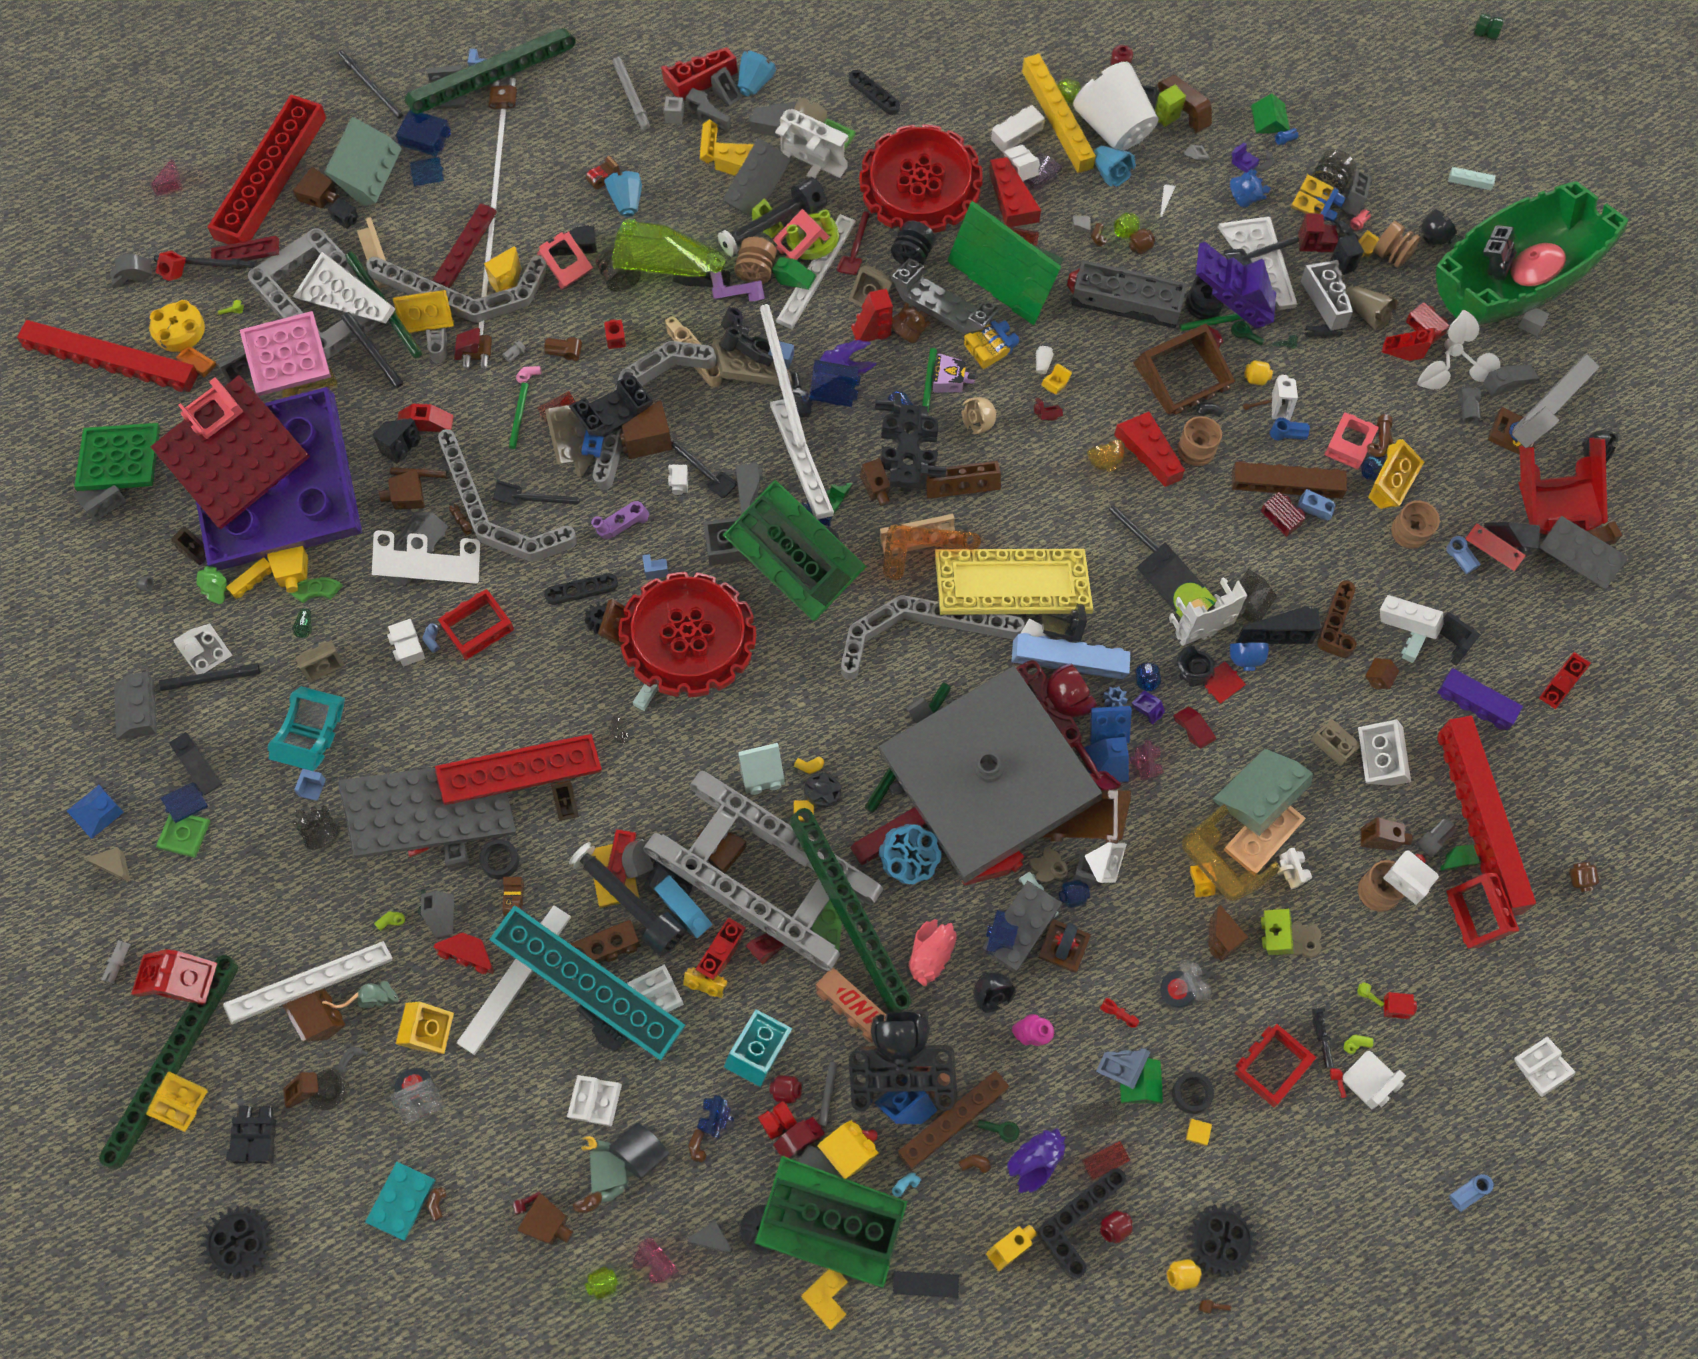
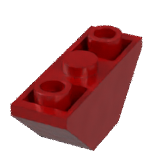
M1430 328L1386 337L1382 353L1407 361L1423 359L1432 344L1435 329Z
M413 403L398 412L397 420L412 418L418 431L441 432L445 429L452 431L454 416L432 404Z
M1573 652L1553 676L1539 699L1556 709L1590 666L1591 662Z
M728 917L695 970L714 980L725 969L736 952L746 927Z
M462 932L435 943L433 947L440 958L445 960L453 958L457 964L463 967L473 966L475 971L484 975L487 972L494 973L485 944L479 938Z

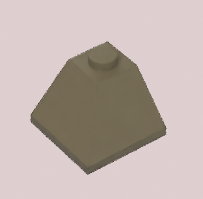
M869 265L860 267L848 300L862 307L869 292L887 288L889 293L893 281L883 272Z

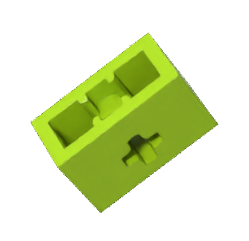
M1176 85L1163 91L1158 96L1155 113L1158 117V123H1161L1164 127L1181 116L1186 95Z
M1264 910V917H1261L1262 929H1265L1266 937H1262L1263 949H1267L1269 955L1294 954L1290 910ZM1276 929L1280 930V932H1278V936L1274 935Z

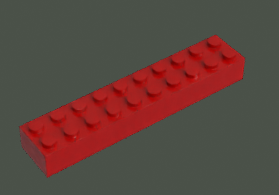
M292 94L289 96L207 226L214 240L228 245L252 240L326 120L322 104Z
M1473 716L1449 719L1439 731L1437 739L1439 745L1443 747L1444 761L1449 765L1450 779L1455 783L1456 797L1461 801L1462 815L1467 819L1469 825L1468 833L1470 837H1473L1474 848L1481 861L1482 874H1498L1513 915H1522L1537 903Z

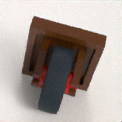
M1053 919L1038 958L1077 973L1091 934L1079 930L1078 926L1072 923L1064 924Z

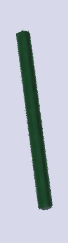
M349 251L346 253L347 262L361 282L387 301L354 252ZM393 312L388 319L389 323L414 358L422 356L421 349L397 314Z
M942 683L928 706L933 713L938 711L951 690L950 685ZM888 768L865 805V809L871 813L875 812L887 793L889 786L892 785L896 778L890 768Z

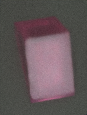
M170 159L151 183L155 194L158 196L183 190L179 170L172 159Z

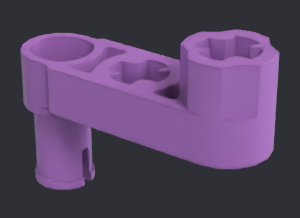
M721 269L710 271L714 299L748 293L749 301L765 299L762 281L726 286L723 284Z
M634 501L605 520H602L599 516L594 517L591 524L603 539H610L636 522L645 523L648 520L649 511L641 502ZM623 518L624 522L620 524L619 519Z

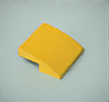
M168 1071L150 1103L146 1115L186 1132L196 1115L197 1108L208 1091Z

